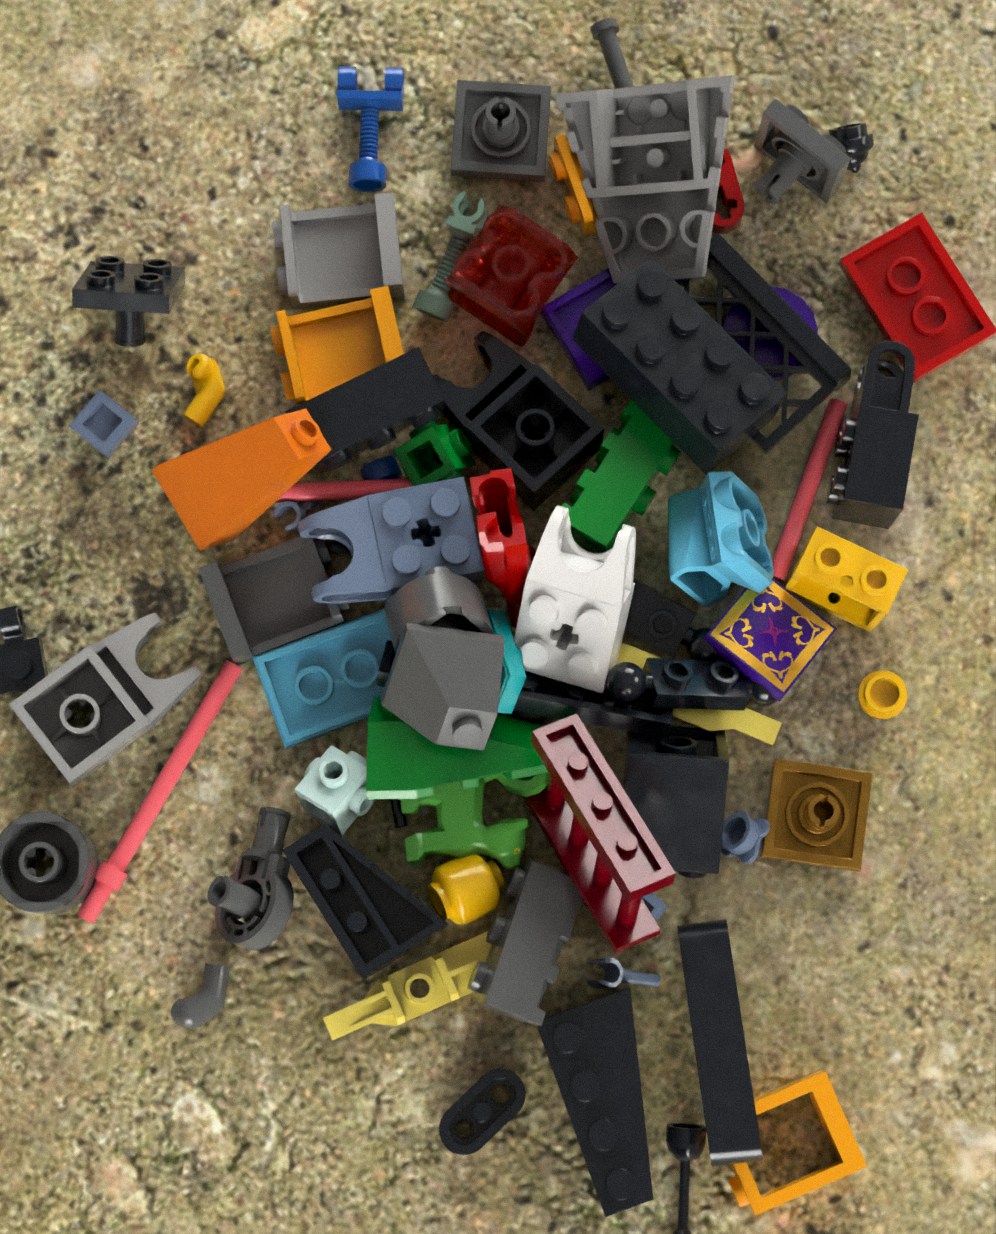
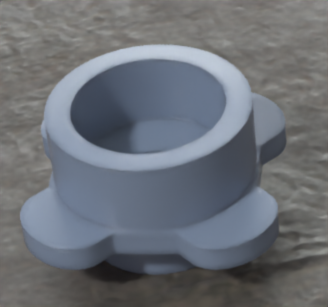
M745 811L730 815L723 823L722 854L726 857L738 856L745 864L752 863L763 846L764 836L769 832V822L762 817L756 820L752 819Z

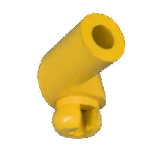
M199 353L192 356L186 365L187 373L192 378L196 396L182 415L196 426L202 428L224 398L226 389L220 366L213 358Z

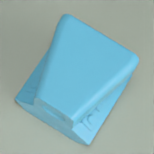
M732 471L708 472L700 487L672 495L668 498V563L670 580L704 607L712 606L726 598L731 582L761 593L772 584L774 576L773 560L765 540L767 521L759 501V496Z

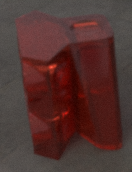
M499 205L495 212L486 218L482 230L469 248L458 257L455 267L445 279V282L451 285L448 297L456 305L516 345L523 347L531 337L540 310L576 262L578 256L567 243L513 207Z

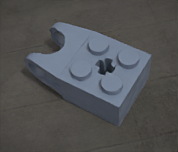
M464 477L366 495L311 514L297 524L298 532L302 538L338 541L345 545L352 555V561L346 570L312 587L311 594L314 602L337 604L386 601L405 584L424 576L429 569L438 566L449 568L452 574L461 575L472 581L475 585L481 584L485 570ZM420 533H428V535L434 536L432 546L424 547L422 540H413V538H417V535Z

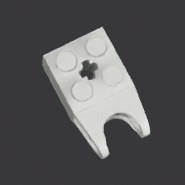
M558 505L555 507L545 527L526 578L514 636L516 647L522 651L525 671L603 693L607 686V675L618 662L635 587L633 578L636 529L634 527L623 524L621 531L617 534L613 548L603 553H592L581 548L573 539L569 509Z

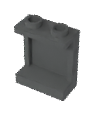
M299 536L221 567L216 561L198 568L231 658L237 665L253 660V656L345 623L341 611L350 608L348 603L326 604L314 602L312 599V587L328 580L324 567L333 564L324 540H313V538H302Z

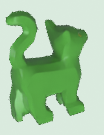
M549 772L518 779H509L500 773L479 779L478 787L463 789L461 782L433 787V796L418 799H400L403 815L417 814L423 806L436 807L437 828L419 832L404 839L407 862H409L410 866L423 864L426 855L437 854L461 858L476 854L480 856L487 855L497 860L503 868L518 866L522 853L526 848V830L532 828L531 822L524 818L512 819L507 817L489 825L486 824L484 819V787L487 782L498 779L511 793L528 797L540 793L548 785Z

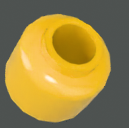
M473 854L461 858L456 857L437 866L433 871L432 883L428 884L427 891L435 911L443 920L450 919L455 924L464 925L494 911L498 907L500 902L499 888L504 886V879L499 867L493 860L486 862L480 855Z

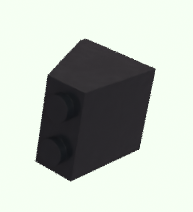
M671 726L669 738L627 731L623 789L670 865L678 874L688 878H702L707 873L719 874L729 770L725 730L708 732L700 728Z

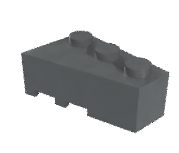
M528 861L523 863L522 869L515 867L510 874L504 891V895L510 897L504 915L496 914L490 925L486 942L492 944L485 963L482 961L476 963L468 983V989L474 991L471 1002L521 1022L542 1026L546 1011L539 1009L548 983L554 984L556 982L560 968L556 967L555 964L564 941L567 942L570 938L582 896L570 876L534 861Z

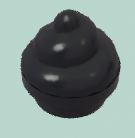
M856 123L829 129V135L836 138L845 147L846 155L851 158L847 170L857 173L860 170L861 163L867 159L868 151L874 145L873 134H868L866 123Z

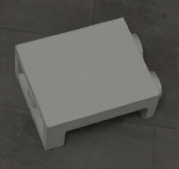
M393 192L374 194L375 204L300 212H292L289 205H280L281 220L272 221L275 249H284L285 266L277 267V280L280 295L288 294L292 309L340 305L371 298L370 289L383 286L389 287L391 299L405 298Z

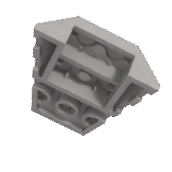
M735 75L616 89L554 94L558 110L564 112L570 131L566 135L572 153H577L584 175V180L581 182L587 199L591 198L598 219L594 223L613 283L622 281L650 257L673 279L702 278L706 276Z

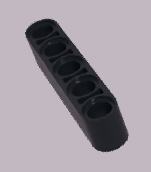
M727 920L677 926L711 1165L715 1167L763 1160Z

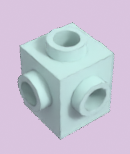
M332 745L321 757L315 758L309 764L304 778L295 788L304 812L321 823H325L340 835L345 833L358 816L366 814L375 800H367V760L354 751H349L348 754H345Z

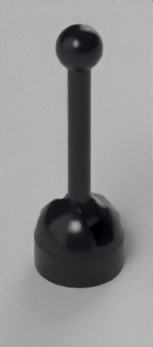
M670 1123L666 1127L668 1150L680 1161L678 1229L673 1234H691L688 1230L690 1162L698 1158L704 1151L707 1133L706 1126Z

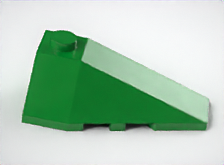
M374 696L367 722V800L418 799L433 796V787L461 782L463 789L478 787L479 779L500 773L509 779L548 773V770L530 742L532 731L543 727V725L497 714L484 750L436 745L383 707L381 703L382 696Z

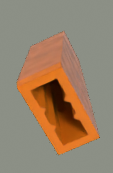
M302 409L270 418L157 465L152 469V472L199 550L203 551L236 539L331 451V448L307 409Z

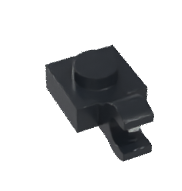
M17 606L0 609V631L5 644L0 645V695L4 696L29 690L48 676L42 639L39 637L27 639L22 609H17Z

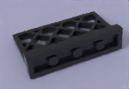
M717 233L711 238L707 270L718 280L717 297L692 298L700 306H717L716 322L721 327L723 306H743L751 314L750 331L726 332L733 339H750L749 355L754 360L755 340H776L784 348L783 365L760 366L767 373H783L782 388L787 393L788 374H809L821 386L809 399H788L787 394L780 406L782 407L781 425L767 438L760 431L751 437L755 444L767 454L831 393L837 392L851 379V368L739 253ZM692 278L674 279L681 287L684 286V290L689 294L690 280ZM723 286H724L735 298H725V297H723ZM756 320H757L768 332H765V331H756ZM789 354L801 366L789 365ZM787 407H799L787 418Z

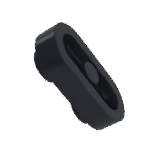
M503 1068L493 1069L483 1075L442 1116L439 1124V1135L444 1146L451 1152L459 1155H469L480 1150L523 1107L526 1091L521 1078L513 1071ZM497 1084H504L510 1089V1098L505 1103H497L491 1097V1090ZM461 1119L470 1120L474 1125V1133L468 1138L459 1137L455 1132L457 1121Z

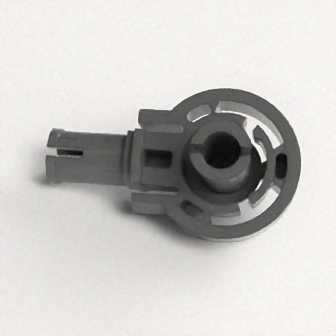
M274 807L260 808L252 848H248L247 851L241 853V856L238 858L236 871L230 877L225 875L224 877L218 876L213 880L208 890V901L212 906L216 907L215 921L218 932L228 942L248 950L263 951L268 949L284 930L292 912L294 900L293 887L287 878L290 862L287 858L281 856L286 831L291 818V814L285 810ZM243 917L245 919L246 924L239 921L238 919Z

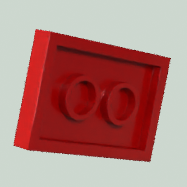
M922 212L840 259L838 265L886 341L900 342L911 350L915 358L913 383L984 343L996 334V328ZM895 354L904 368L902 358L899 355Z

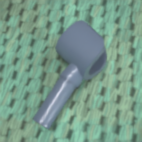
M283 501L276 506L273 514L275 517H280L288 510L295 509L296 520L284 529L290 532H297V524L305 518L307 509L314 510L313 508L323 501H305L297 504L291 501Z
M614 958L593 959L589 962V964L601 965L605 971L604 980L587 981L588 985L595 989L613 988L620 983L658 987L660 984V975L624 969L621 963Z

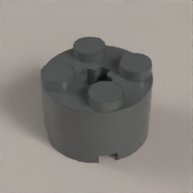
M438 566L429 569L424 576L416 578L401 587L384 604L386 622L395 655L406 623L494 634L478 587L469 579L461 575L452 574V571L447 567Z
M48 812L27 813L13 820L0 834V894L18 909L45 915L63 913L84 902L96 882L94 877L99 867L97 849L88 832L75 822ZM46 852L48 857L54 859L53 867L47 868L44 874L43 871L37 870L35 865L36 861L44 860Z

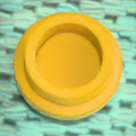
M879 670L870 673L862 680L858 688V701L863 711L869 716L876 719H889L896 716L904 708L907 701V689L903 680L898 675L890 671Z

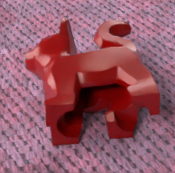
M507 468L492 470L490 474L471 477L470 486L474 507L478 509L476 521L484 573L487 581L501 590L508 605L512 626L516 629L523 597V586L525 585L536 551L527 540L524 524L515 499L516 488L512 469Z

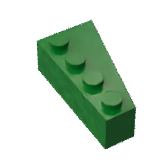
M632 399L620 417L622 423L619 428L616 429L614 427L603 441L595 458L596 466L593 470L586 468L576 483L575 490L570 498L572 505L570 506L565 502L562 507L569 509L573 539L581 548L592 553H603L613 548L617 534L621 531L623 524L627 525L634 513L641 516L644 515L657 491L650 488L659 472L666 476L669 474L681 453L679 449L675 448L676 444Z

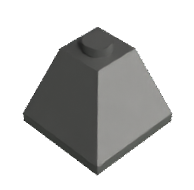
M406 623L381 697L382 706L436 745L484 750L498 714L505 645L504 636Z

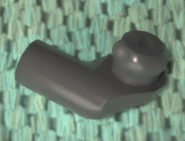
M205 963L202 989L186 1000L180 998L174 1002L171 1009L172 1020L187 1029L201 1027L218 1015L225 1003L230 966Z

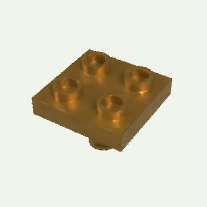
M774 759L766 811V820L769 822L770 829L768 834L764 836L761 857L857 872L861 871L873 773Z

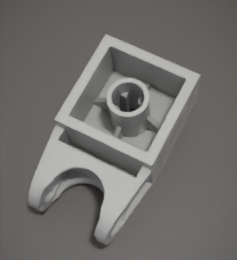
M156 613L144 616L93 645H88L9 704L72 787L76 786L152 729L203 676V673L196 666L166 679L150 678L137 666L138 653L151 634L161 625V619ZM81 705L84 711L91 707L94 712L90 715L91 723L88 726L81 728L79 724L75 728L69 725L74 720L71 711L75 707Z

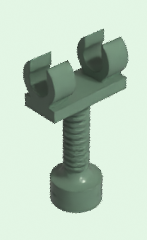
M466 191L459 193L455 197L452 207L455 215L454 217L449 215L445 223L452 237L450 238L451 242L448 243L449 246L446 248L447 251H445V255L442 257V264L439 265L440 268L437 270L439 273H436V277H434L432 282L433 286L427 290L419 289L412 308L423 314L445 322L448 321L454 303L448 298L447 291L450 290L449 287H451V283L454 281L452 278H455L456 269L459 268L458 265H460V260H462L461 256H464L465 247L468 246L467 243L471 242L479 245L481 240L480 232L486 228L489 222V214L482 198L479 200L476 213L471 216H465L471 205L470 200L465 201L467 197Z

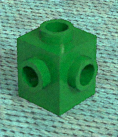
M433 422L422 428L414 429L408 434L411 440L394 449L402 464L404 474L407 479H410L413 486L464 477V480H466L463 472L476 465L471 455L473 447L470 439L462 429L456 428L454 422L436 425Z

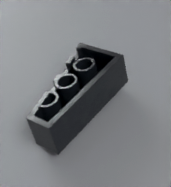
M629 987L544 1018L542 1026L536 1025L605 1217L653 1200L631 989Z

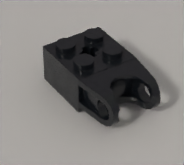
M481 331L473 338L475 341L473 346L489 370V377L485 382L476 387L463 388L433 374L447 407L440 411L449 423L454 422L456 428H460L466 433L471 441L473 452L491 470L512 469L516 494L534 511L599 451L603 443L604 427L537 363L532 364L497 337L488 332ZM530 435L534 439L538 438L540 435L544 436L543 439L538 441H532L526 438V436Z
M884 341L877 344L870 351L865 365L859 372L850 418H845L843 429H839L835 444L834 457L842 458L841 465H837L835 475H831L827 491L826 503L834 504L832 519L889 529L903 511L919 414L909 413L915 372V358L911 350L900 342ZM886 352L895 353L902 358L904 371L902 372L901 368L893 361L877 358ZM879 370L888 372L892 378L882 375Z

